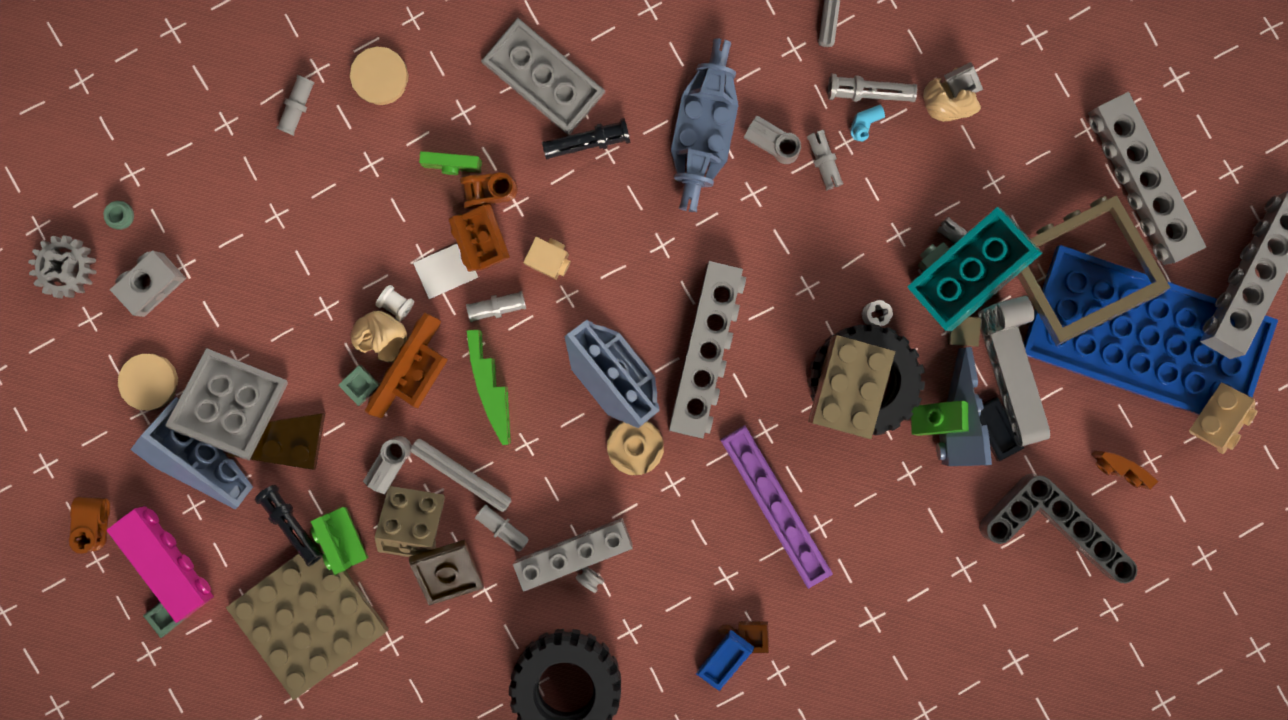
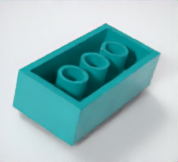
M996 207L908 285L907 288L945 331H953L1037 259L1042 252L1004 210Z

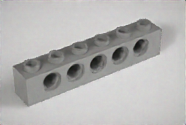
M1127 92L1088 112L1090 117L1089 124L1092 130L1098 133L1102 141V150L1105 156L1111 159L1115 167V176L1118 182L1124 185L1128 193V203L1137 211L1141 219V229L1150 237L1154 245L1153 252L1156 258L1162 261L1163 265L1176 263L1206 248L1130 93ZM1115 123L1121 126L1122 135H1118L1115 132ZM1128 149H1131L1134 152V161L1128 158ZM1141 174L1148 180L1147 187L1143 186L1140 182ZM1154 200L1158 201L1160 204L1159 213L1156 212L1153 208ZM1167 225L1173 230L1172 238H1169L1166 234Z
M1288 191L1278 196L1274 195L1265 206L1267 212L1264 218L1256 224L1252 231L1254 237L1251 243L1240 254L1242 261L1228 278V283L1230 284L1226 292L1222 293L1215 303L1217 309L1214 315L1203 326L1202 331L1205 333L1200 342L1229 359L1246 355L1288 272ZM1268 245L1271 247L1272 253L1269 251ZM1255 269L1258 270L1260 277L1256 275ZM1242 293L1246 295L1247 302L1244 300ZM1230 317L1234 320L1235 327L1232 326Z
M709 261L707 264L669 431L702 439L705 433L710 434L714 417L709 416L711 405H717L720 389L715 388L718 377L723 378L727 361L722 360L724 349H730L733 333L728 331L731 321L736 322L740 305L735 304L737 293L743 294L746 277L742 276V268ZM723 287L728 290L729 299L727 302L720 303L715 300L713 293L716 288ZM718 315L722 319L723 325L720 330L713 331L707 326L709 316ZM704 343H712L716 347V355L712 359H706L701 355L700 348ZM699 370L706 371L709 374L710 381L705 387H698L694 383V375ZM698 398L702 401L703 410L700 414L692 415L688 412L687 404L691 399Z

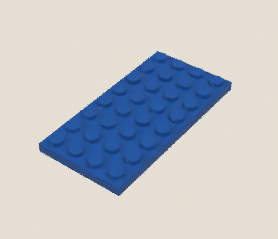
M1058 245L1045 278L1042 292L1062 327H1065L1152 283L1144 273ZM1168 282L1171 288L1165 293L1058 346L1055 345L1035 309L1034 320L1030 323L1023 344L1027 357L1200 415L1221 382L1251 398L1253 397L1278 319L1265 315L1246 355L1229 359L1200 342L1205 333L1202 331L1204 324L1214 315L1217 309L1215 307L1217 298ZM1230 317V322L1235 327V322Z

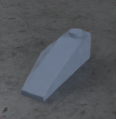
M972 347L958 349L947 402L961 400L968 402L969 431L939 435L940 443L936 444L937 457L946 466L992 465L987 425L982 426L979 418L981 410L984 408L983 402L979 395L974 392V388L978 385V377Z
M175 397L139 437L130 450L154 468L236 509L252 490V484L234 460L229 459L223 450L165 426L179 400Z

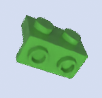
M346 507L311 521L313 526L311 527V534L315 542L321 544L324 551L322 555L324 564L328 570L332 569L334 575L368 558Z

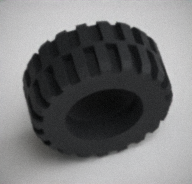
M857 325L840 330L831 336L838 335L895 351L890 370L891 387L888 395L881 403L873 435L885 434L888 430L893 431L899 428L902 421H908L913 415L911 411L914 407H918L922 400L919 398L920 390H924L925 382H921V373L925 372L923 364L919 365L917 361L919 357L916 349L910 348L908 345L910 341L904 336H898L895 334V330L888 327L882 328L880 325ZM831 336L825 340L826 342L823 346L818 348L815 353L816 357L810 364L811 377L808 378V386L812 390V395H810L812 401L815 398Z
M556 629L555 633L550 635L548 632L539 636L537 641H532L517 660L509 685V696L512 699L510 707L512 713H517V720H612L613 716L617 714L621 698V673L618 670V662L615 656L610 655L607 645L604 642L598 643L596 636L590 633L588 636L580 634L581 630L572 629V632ZM572 663L580 666L590 675L593 682V695L586 706L576 711L563 712L550 707L543 700L539 693V680L542 673L553 664Z

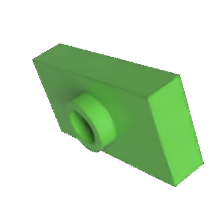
M420 151L419 163L424 168L442 169L441 173L447 175H459V171L481 173L482 161L478 156Z
M966 401L919 405L911 411L913 413L911 416L912 435L922 436L969 431L968 402Z

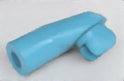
M881 105L874 106L855 115L850 128V134L854 140L860 142L867 140L871 123L885 118V112Z

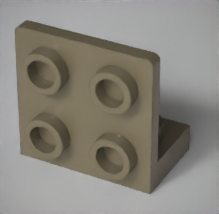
M390 486L387 490L374 537L377 551L410 557L435 549V538L445 496L443 494Z

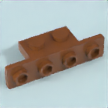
M424 313L416 321L413 332L400 347L397 358L392 366L386 370L380 386L370 396L368 405L365 408L366 413L383 418L396 396L411 406L419 408L448 361L447 358L427 346L441 324V320L428 313Z

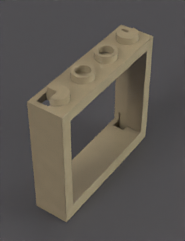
M1117 195L1110 199H1107L1106 196L1097 199L1090 204V209L1083 213L1076 210L1063 218L1064 222L1055 227L1051 223L1036 231L1038 235L1030 240L1039 247L1110 211L1152 284L1062 327L1030 268L1027 266L1017 277L1056 346L1165 293L1171 288Z

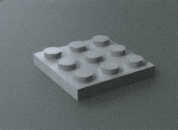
M206 348L165 426L250 460L288 382L285 379Z

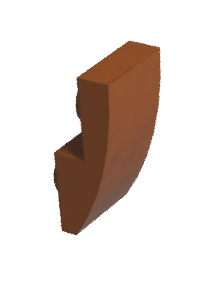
M1097 450L1091 454L1097 460L1096 466L1104 474L1120 477L1124 475L1125 480L1135 488L1141 487L1151 490L1159 482L1144 468L1122 456Z

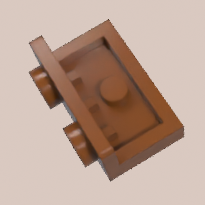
M484 204L463 215L449 218L452 236L457 241L461 252V260L468 272L484 270L510 258L490 204Z

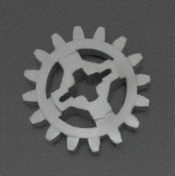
M64 235L62 238L51 236V243L43 240L40 242L42 250L33 249L32 252L37 258L28 262L31 265H35V270L30 271L29 275L37 276L38 279L33 284L43 287L42 293L53 294V297L63 298V296L73 298L75 292H85L83 284L92 285L93 282L88 276L89 274H96V270L90 269V264L95 263L96 259L87 256L92 250L82 247L83 241L73 240L72 237ZM68 248L71 252L64 253L60 252L59 249ZM55 281H57V282H60V281H61V282H65L66 285H64V286H58V285L54 284V282H55Z

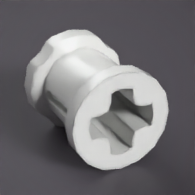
M388 285L380 294L375 306L385 308L396 316V320L401 322L413 307L414 300L411 298L407 300L395 292L393 286Z
M882 300L867 304L862 311V319L867 325L884 326L889 323L893 316L891 306ZM875 309L878 311L882 310L883 316H880L879 319L872 318L871 312H874Z

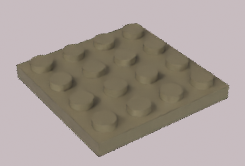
M314 542L317 549L324 554L321 544ZM297 554L226 607L293 700L297 699L389 630L345 570L334 575L332 569L328 570L325 566L323 557L308 567L300 554Z

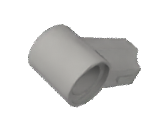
M759 116L755 117L744 135V139L775 156L776 160L782 164H791L799 156L801 149L799 138L795 134L784 132ZM784 143H790L794 146L795 151L792 154L786 155L780 151L779 147Z
M396 436L382 445L380 454L363 480L367 487L382 494L387 492L405 460L411 455L410 449L412 445L407 438ZM395 443L401 446L403 452L401 457L397 458L392 455L390 451L392 444Z

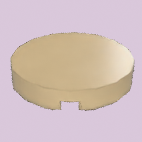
M378 46L365 49L357 55L350 71V79L354 90L362 99L375 105L393 103L400 98L405 91L409 77L406 64L400 56L389 48Z
M140 354L130 358L123 365L118 375V388L121 397L128 405L138 410L150 411L165 407L176 394L174 392L176 386H178V376L175 367L168 359L156 354Z
M647 421L639 428L625 422H620L611 431L608 438L607 453L611 463L619 471L628 475H642L652 471L660 463L664 453L663 439L659 430L651 422Z

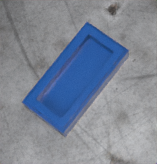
M730 630L698 668L696 675L720 691L753 652L754 646Z

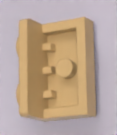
M1221 382L1190 428V434L1216 447L1217 451L1221 454H1224L1228 448L1233 450L1241 438L1238 432L1244 424L1249 426L1258 412L1254 409L1255 399Z

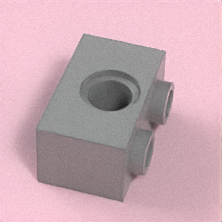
M153 250L141 255L136 262L137 265L131 271H126L118 276L115 280L116 284L110 289L134 316L145 317L187 279L164 253ZM149 275L151 283L145 289L143 287V279Z

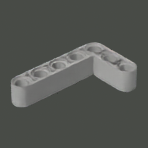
M1024 295L996 303L978 312V318H981V332L1012 431L1017 434L1014 436L1015 441L1020 447L1050 438L1047 418L1018 328L1034 320L1032 303Z

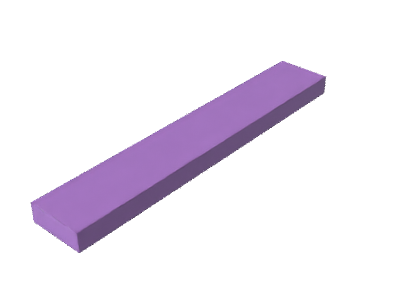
M744 425L720 439L807 588L809 589L833 575L746 426Z

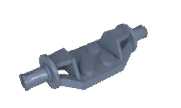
M713 39L710 62L697 65V73L683 92L671 155L676 169L674 179L684 184L679 209L686 211L688 200L690 199L689 212H697L701 188L714 185L713 179L724 167L728 159L738 110V100L734 85L736 71L726 67L732 43L725 39L722 51L719 50L721 39ZM687 158V171L685 173V159ZM710 163L706 177H704L708 164Z

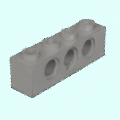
M620 518L516 559L513 567L524 592L631 550L633 544L623 518Z

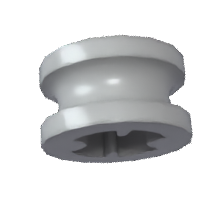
M585 567L582 569L583 573L581 575L578 574L575 578L584 587L596 593L598 591L597 585L603 584L605 580L589 567Z

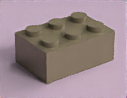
M838 335L831 336L808 422L872 439L895 351Z

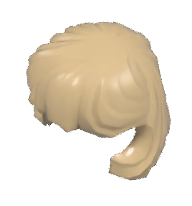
M935 78L930 81L924 89L925 107L930 116L938 121L945 122L973 116L981 109L975 92L963 89L959 91L957 97L953 98L946 80L940 83L941 78Z
M373 311L359 318L353 325L350 336L356 350L364 353L374 350L375 353H378L379 360H384L388 363L395 361L400 347L408 340L404 325L382 311Z

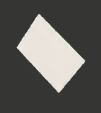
M458 244L413 263L429 299L478 278L476 271L468 272L463 264Z

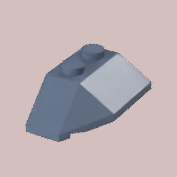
M586 320L565 336L571 370L607 415L639 428L660 411L659 404L657 403L655 376L619 332L604 326L595 325L593 322Z

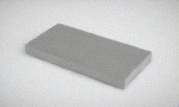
M519 18L513 22L481 60L483 65L567 135L574 131L605 94V90Z

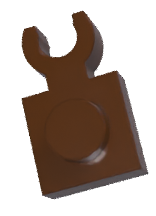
M739 621L738 629H734L730 625H721L719 627V634H727L732 630L754 646L752 653H769L768 621Z

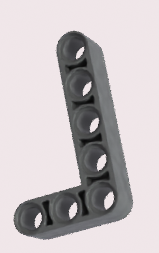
M1028 474L1022 477L980 522L979 529L984 538L994 543L1003 544L1009 541L1039 511L1106 577L1125 584L1130 583L1137 576L1138 569L1135 562L1050 479L1044 476ZM1038 480L1041 489L1039 493L1033 495L1031 485ZM1016 501H1019L1021 511L1013 516L1011 506ZM1056 501H1060L1061 511L1054 515L1052 506ZM1080 521L1082 530L1075 535L1073 533V526L1076 522ZM999 522L1001 524V531L998 535L992 536L991 527L994 523ZM1101 541L1102 551L1095 555L1094 546ZM1119 562H1122L1123 570L1120 574L1116 575L1115 567Z

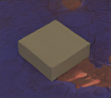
M968 317L953 331H949L948 344L979 347L981 318Z

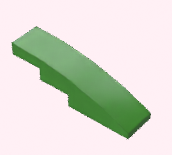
M468 330L470 362L477 391L487 417L501 444L509 445L511 444L508 387L496 386L495 359L483 358L482 331Z

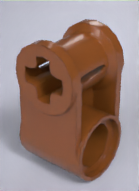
M502 172L470 175L460 178V183L464 185L466 201L463 203L464 208H478L484 204L509 202L516 197L518 191L516 182L508 174ZM508 181L510 184L509 190L504 194H498L496 191L498 183Z
M74 498L70 509L71 525L69 546L74 552L83 554L90 551H98L106 544V530L110 515V502L107 498Z

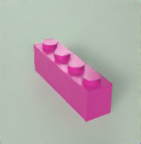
M146 506L135 508L106 531L173 620L178 623L214 597L210 592L211 587L204 578L199 577L193 570L194 565L190 558L184 554L182 555L178 550L175 538L160 526L157 514Z

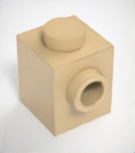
M535 237L523 263L557 280L559 275H565L571 261L567 259L569 254L564 250V244L552 238L546 242Z

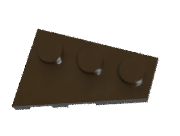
M325 413L270 421L250 460L315 470ZM228 453V456L241 458L234 454Z

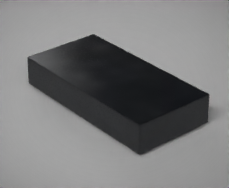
M995 397L985 402L979 416L982 426L987 425L990 449L996 460L1002 461L1025 447H1020L1016 443L1014 436L1017 434L1012 431L1008 415L999 398Z

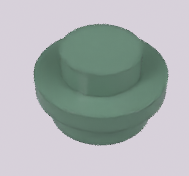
M113 201L104 209V220L113 229H126L133 222V209L123 201Z

